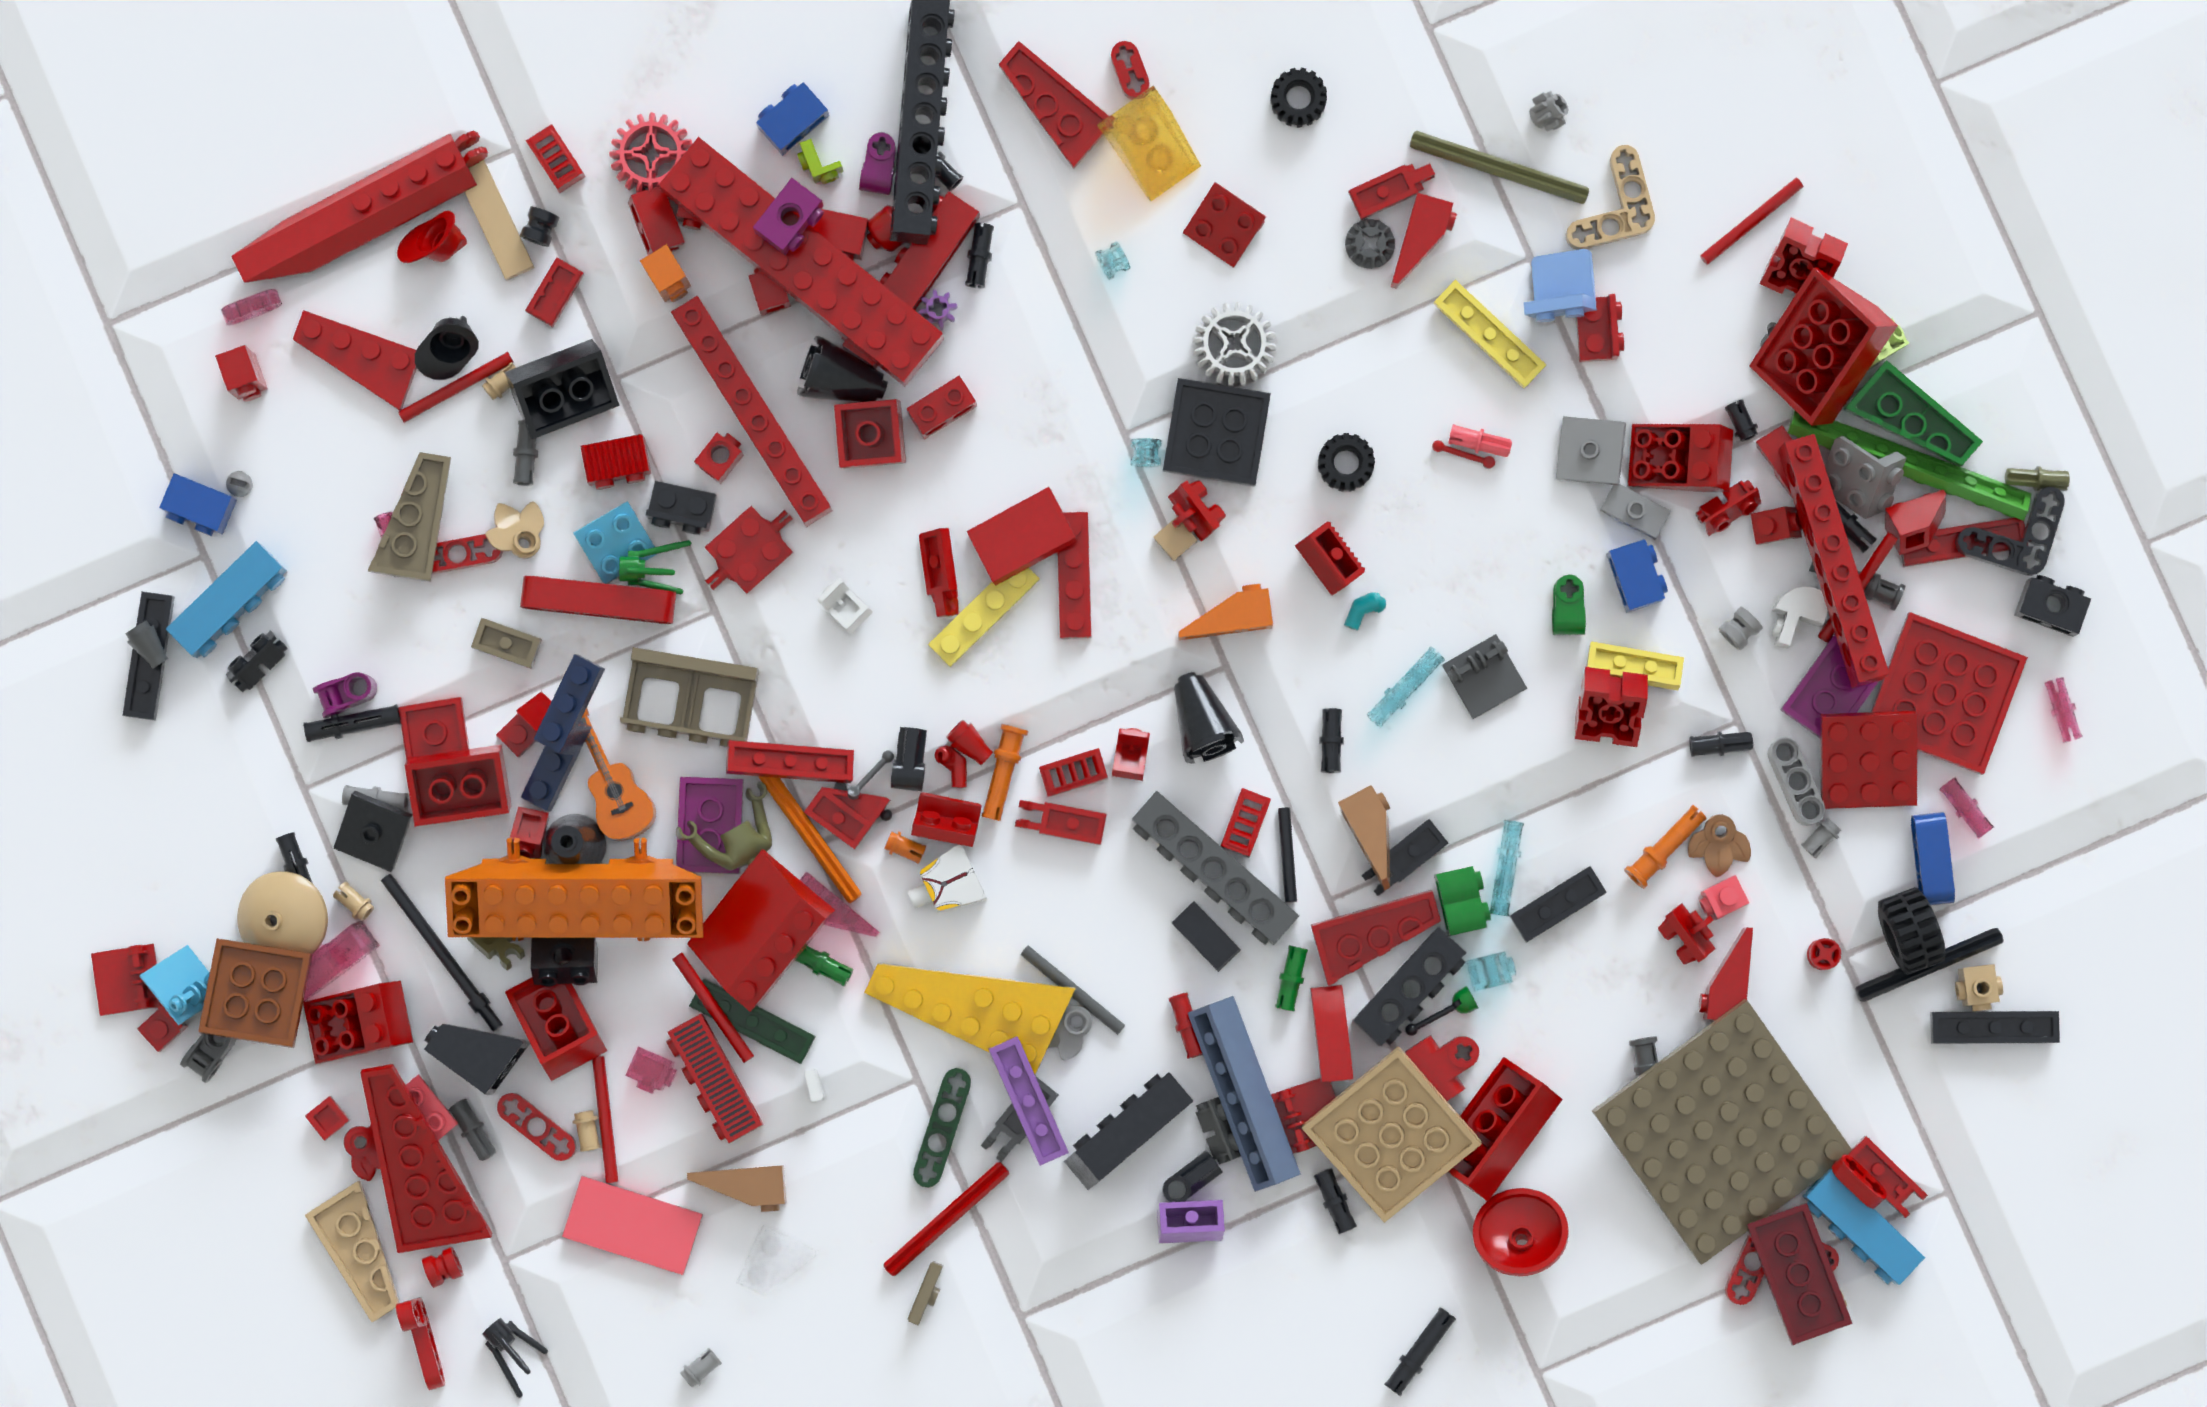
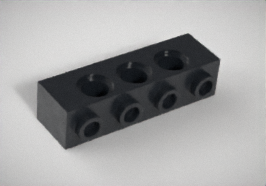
M1437 927L1355 1016L1352 1022L1378 1046H1382L1385 1042L1390 1046L1402 1033L1398 1027L1406 1019L1412 1022L1423 1010L1419 1004L1427 996L1433 999L1445 986L1441 980L1449 972L1454 976L1466 963L1462 957L1467 952L1441 928ZM1428 957H1436L1441 962V970L1438 974L1431 975L1426 972L1424 962ZM1407 980H1414L1419 984L1420 992L1417 997L1409 998L1403 993V985ZM1387 1003L1396 1005L1399 1010L1397 1019L1392 1022L1386 1021L1381 1014L1382 1007Z

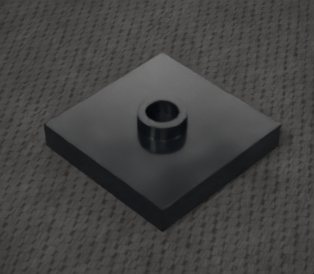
M354 791L351 794L333 849L392 872L395 869L413 814Z

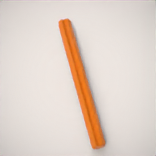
M758 776L848 903L857 900L862 895L861 891L780 778Z

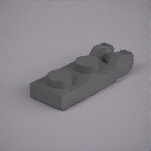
M1035 1076L1050 1107L1059 1094ZM1012 1103L995 1123L996 1127L980 1145L985 1150L991 1147L1001 1131L1012 1139L1007 1145L1003 1146L998 1152L996 1159L1000 1162L1026 1136Z

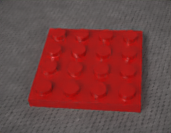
M1909 612L1888 664L1889 675L1882 680L1871 712L1916 711L1918 751L1983 775L2028 657Z

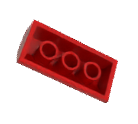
M1503 1057L1460 1115L1482 1143L1447 1173L1488 1202L1563 1099L1543 1082Z

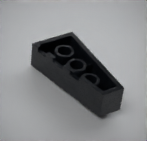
M1170 1072L1162 1078L1157 1073L1143 1085L1147 1090L1139 1098L1135 1094L1131 1095L1120 1105L1123 1111L1114 1118L1110 1113L1096 1125L1100 1131L1092 1138L1085 1134L1072 1145L1076 1151L1064 1160V1163L1087 1190L1100 1182L1193 1102V1099Z

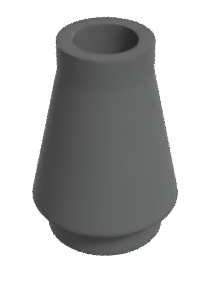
M147 620L125 633L129 639L127 643L149 663L152 669L168 659L154 625L150 626Z

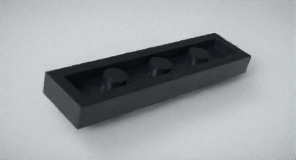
M141 591L136 626L146 620L150 626L154 625L166 654L169 632L166 628L171 624L175 597ZM132 649L122 716L156 721L165 661L152 669L149 663Z
M2059 1011L1930 1012L1931 1044L2060 1043Z

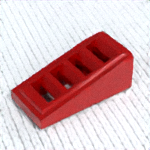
M552 124L526 140L559 193L586 177ZM552 135L554 138L552 142L541 149L537 148L536 144ZM554 147H560L561 150L554 153L547 159L543 157V154L547 153ZM565 155L567 160L552 169L550 168L549 164ZM569 165L572 166L573 169L560 178L556 177L555 174Z
M1099 748L1039 767L1048 797L1108 779ZM1090 758L1093 760L1097 773L1094 776L1090 775L1086 761ZM1077 762H1080L1085 777L1081 780L1078 779L1074 765ZM1067 765L1073 781L1069 784L1066 783L1062 767ZM1056 769L1061 785L1056 788L1050 774V770Z
M1242 788L1220 846L1250 858L1271 798ZM1244 799L1261 804V810L1243 805ZM1240 810L1257 816V821L1253 822L1238 816ZM1235 823L1253 828L1252 834L1234 828ZM1231 834L1249 840L1248 845L1230 840Z

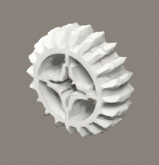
M1227 302L1223 303L1224 313L1220 314L1216 307L1211 308L1214 319L1203 315L1201 320L1207 327L1196 325L1195 331L1203 335V337H1193L1192 339L1193 344L1202 346L1193 350L1194 356H1204L1197 363L1198 367L1210 366L1205 373L1207 377L1212 376L1215 371L1219 373L1216 378V383L1218 384L1222 382L1224 376L1229 377L1228 386L1231 387L1234 385V377H1239L1241 386L1246 385L1245 375L1249 374L1253 381L1258 380L1255 369L1265 374L1268 368L1262 361L1273 363L1274 357L1266 353V351L1272 352L1277 349L1276 344L1267 343V341L1276 338L1275 332L1265 333V330L1271 326V321L1267 320L1260 324L1259 321L1264 313L1259 311L1254 317L1251 316L1253 306L1250 304L1246 307V311L1242 312L1240 311V302L1235 303L1234 311H1230ZM1230 320L1246 323L1236 331H1231L1219 325ZM1253 330L1256 331L1260 339V352L1257 357L1246 344V340ZM1212 332L1217 335V338L1223 345L1222 350L1215 359L1208 346V339ZM1242 336L1240 341L1241 349L1236 350L1235 348L1234 351L1229 350L1227 352L1229 347L1228 339L1233 338L1234 341V337L1239 339ZM1234 357L1250 363L1241 368L1223 366L1224 363Z

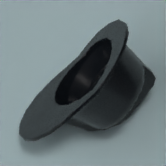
M461 316L459 319L449 317L438 321L433 330L418 346L415 352V365L424 376L434 380H445L454 377L476 354L479 349V341L467 324V318L465 316Z

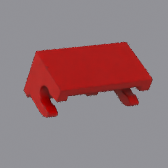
M659 186L654 187L651 193L648 189L630 196L628 205L647 255H650L666 244L670 251L674 252L685 243L668 196L660 190Z

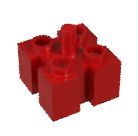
M1791 217L1778 246H1776L1766 265L1759 284L1780 294H1783L1785 289L1797 294L1815 267L1834 277L1842 262L1848 243L1827 233L1821 239L1812 234L1814 227Z
M1585 667L1581 684V696H1579L1575 714V739L1600 742V738L1603 736L1612 738V744L1637 747L1641 732V718H1644L1648 699V675L1623 672L1621 678L1610 676V670Z

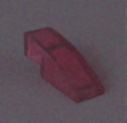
M362 921L351 924L329 943L322 945L312 954L303 1003L380 946Z

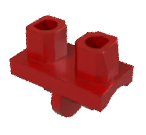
M1186 480L1168 496L1174 505L1172 510L1178 516L1172 522V525L1177 528L1184 524L1190 533L1193 531L1202 542L1221 526L1219 523L1226 517V514L1219 505L1214 504L1210 508L1206 507L1201 499L1208 493L1200 480L1190 484Z
M1683 903L1665 916L1666 919L1658 927V930L1665 939L1670 940L1678 934L1684 942V945L1676 950L1677 956L1683 964H1688L1695 960L1699 963L1716 949L1709 940L1714 935L1707 926L1714 920L1712 916L1709 915L1702 920L1696 910L1689 913Z

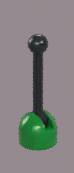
M1466 986L1454 994L1452 1005L1416 1024H1408L1405 1027V1032L1409 1036H1414L1418 1029L1454 1010L1467 1014L1479 1007Z

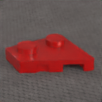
M821 787L804 813L847 845L856 849L891 800L887 797L860 793L858 799L852 800L848 797V791Z

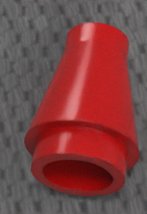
M961 720L946 736L951 742V747L975 760L979 765H982L993 753L971 722L968 724Z

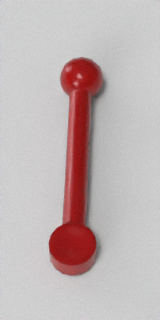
M1436 440L1432 444L1435 452L1445 451L1482 463L1486 469H1491L1495 465V459L1492 456L1480 457L1446 446L1441 440Z

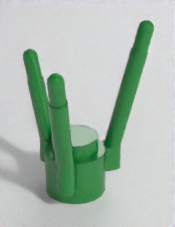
M686 540L640 551H628V556H620L619 581H628V585L673 591L679 595L683 594V589L644 580L645 575L672 576L675 574V571L673 569L645 568V560H639V558L691 546L692 542Z

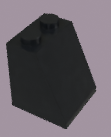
M442 1024L439 1027L435 1025L424 1040L428 1043L424 1048L426 1052L485 1095H493L530 1045L525 1039L451 1024Z

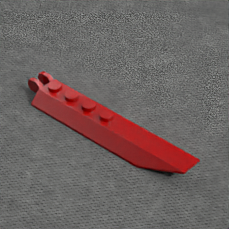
M474 130L459 136L455 142L450 133L283 220L231 256L244 283L312 272L477 186L469 168L488 157V151L486 147L481 146L467 152L464 157H462L460 152L479 141L480 136L478 132Z

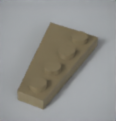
M419 452L403 488L402 495L368 568V572L431 582L451 457Z

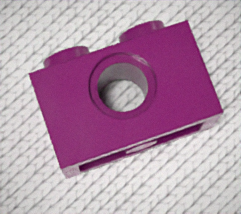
M791 177L753 226V229L757 235L782 254L786 255L789 250L794 252L805 237L802 233L808 225L814 227L824 214V211L821 210L824 206L823 202ZM794 211L800 215L799 221L791 226L782 222L783 216L787 212Z

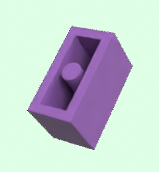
M1223 1200L1159 1203L1157 1210L1159 1243L1222 1241L1225 1232Z

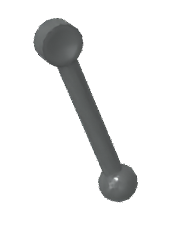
M892 751L883 752L882 759L856 786L848 788V797L850 799H858L860 790L886 763L893 761L894 754Z

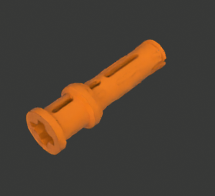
M1001 724L1000 727L1003 730L998 749L994 750V758H997L981 815L982 817L1001 821L1015 763L1018 764L1022 758L1019 753L1023 738L1028 735V730Z
M1692 805L1653 847L1648 846L1642 850L1643 855L1632 866H1627L1624 869L1625 873L1638 886L1645 889L1648 886L1647 881L1659 869L1663 870L1666 867V859L1707 819L1701 811L1698 813V808Z

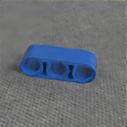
M1945 813L1912 815L1911 832L1918 889L1925 895L1930 905L1954 903L1955 888Z

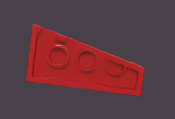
M1020 41L1014 45L999 63V68L1071 167L1075 169L1114 123V120Z

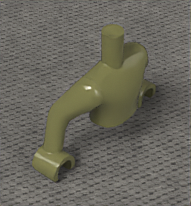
M762 782L757 783V787L760 790L759 797L754 796L750 788H747L745 792L746 798L752 802L757 832L749 820L722 834L720 838L724 844L725 853L720 852L697 834L696 824L692 821L687 822L691 831L689 836L684 835L680 827L676 828V836L682 841L688 840L704 857L727 870H734L744 865L749 866L762 849L767 852L772 847L771 832L762 801L767 794L765 784Z

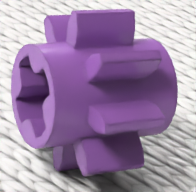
M933 290V297L929 300L925 297L921 298L923 304L926 305V309H921L919 314L921 316L928 315V321L931 324H939L940 329L943 330L944 322L947 320L955 322V318L950 314V311L956 310L958 307L956 303H948L950 298L949 292L945 293L942 297L938 296L936 290ZM940 303L942 308L947 307V309L942 310V316H936L935 312H930L934 309V304Z

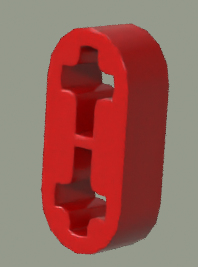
M1129 41L1118 42L1112 48L1111 62L1120 87L1127 98L1140 100L1147 95L1150 84L1139 51ZM1121 49H1125L1127 53H1133L1130 56V68H1126L1123 59L1117 60ZM1134 73L1138 82H1144L1140 86V92H1135L1133 88H1127L1131 82L1129 74Z
M1844 1154L1832 1165V1171L1837 1179L1867 1207L1875 1209L1887 1198L1884 1187L1853 1157Z

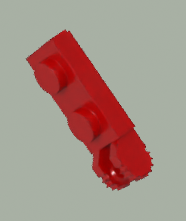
M1024 800L1019 801L1018 807L1023 810L1040 811L1043 814L1041 824L1020 819L1016 820L1015 827L1039 831V834L1101 845L1107 814L1048 802L1040 804Z

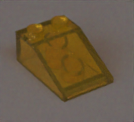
M1154 85L1097 124L1150 202L1201 167L1172 111Z

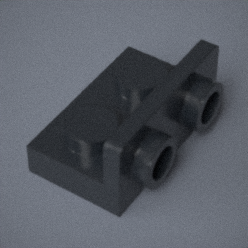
M655 481L649 509L646 510L645 516L648 519H652L651 524L654 526L670 528V524L683 526V532L700 535L701 530L709 532L717 495Z

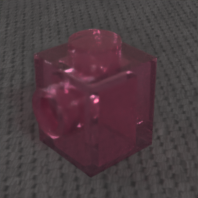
M638 1046L625 1076L637 1080V1088L653 1094L655 1089L663 1091L665 1086L671 1087L678 1070L673 1068L675 1061Z

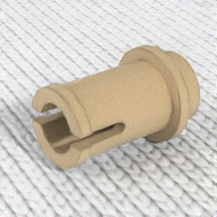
M512 362L491 379L488 377L485 379L486 383L482 387L492 400H495L497 397L501 399L503 397L502 393L510 388L504 372L516 368Z
M347 882L338 887L341 890L340 892L337 890L334 892L333 897L353 913L352 917L354 919L358 918L363 921L374 910V906L371 905L372 901L369 898L364 899Z
M593 1110L575 1113V1120L572 1123L576 1124L580 1152L601 1148L595 1120L598 1118L594 1116Z

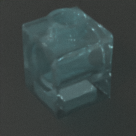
M1505 951L1466 961L1473 992L1513 982L1511 976L1516 975L1512 956L1506 957Z

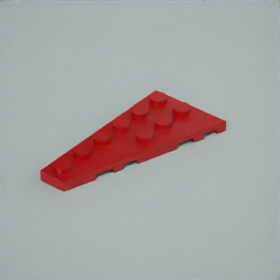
M394 1064L362 1069L360 1074L397 1253L491 1238L492 1231Z

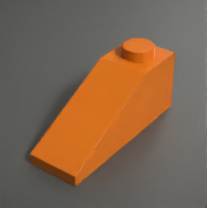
M1261 584L1242 586V592H1236L1178 632L1179 641L1271 629L1273 627L1268 588L1261 589Z

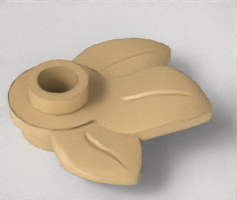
M532 501L520 513L508 505L498 503L494 512L496 528H492L485 533L487 540L497 550L512 551L515 556L523 559L533 557L540 549L541 541L538 534L544 526V518L539 506ZM526 539L529 542V547L522 548L519 545V540Z

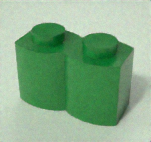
M1473 866L1435 874V884L1448 936L1487 928L1486 921L1491 920V915L1487 902H1481L1479 890H1483L1484 885L1480 871L1475 872Z

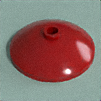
M1516 1188L1496 1194L1480 1208L1473 1224L1474 1245L1481 1259L1492 1269L1510 1276H1530L1548 1269L1561 1257L1568 1243L1569 1229L1564 1211L1553 1198L1533 1189ZM1519 1240L1527 1241L1524 1245L1517 1244Z

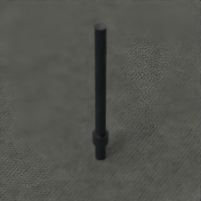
M390 873L385 876L381 882L470 1000L468 1004L474 1013H479L493 1032L503 1026V1023L489 1006L491 1003L483 992L480 993L393 875Z

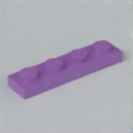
M1018 1036L988 1048L1039 1165L1041 1166L1068 1154V1149Z

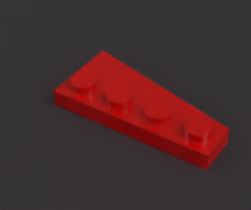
M303 310L293 340L401 411L417 370L415 365L416 350Z
M1428 890L1311 924L1327 985L1334 984L1338 979L1351 972L1353 973L1376 957L1384 955L1395 946L1410 940L1441 922L1433 891Z

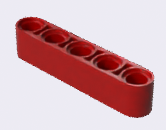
M523 576L520 607L530 610L673 624L676 592L539 576Z

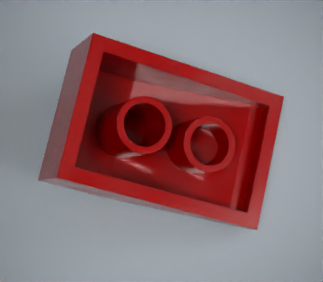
M531 977L505 991L540 1064L551 1081L607 1052L573 984H556L546 987L534 985L533 978Z

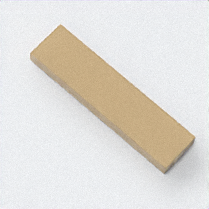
M485 160L480 161L469 168L477 186L465 191V194L507 281L535 267Z

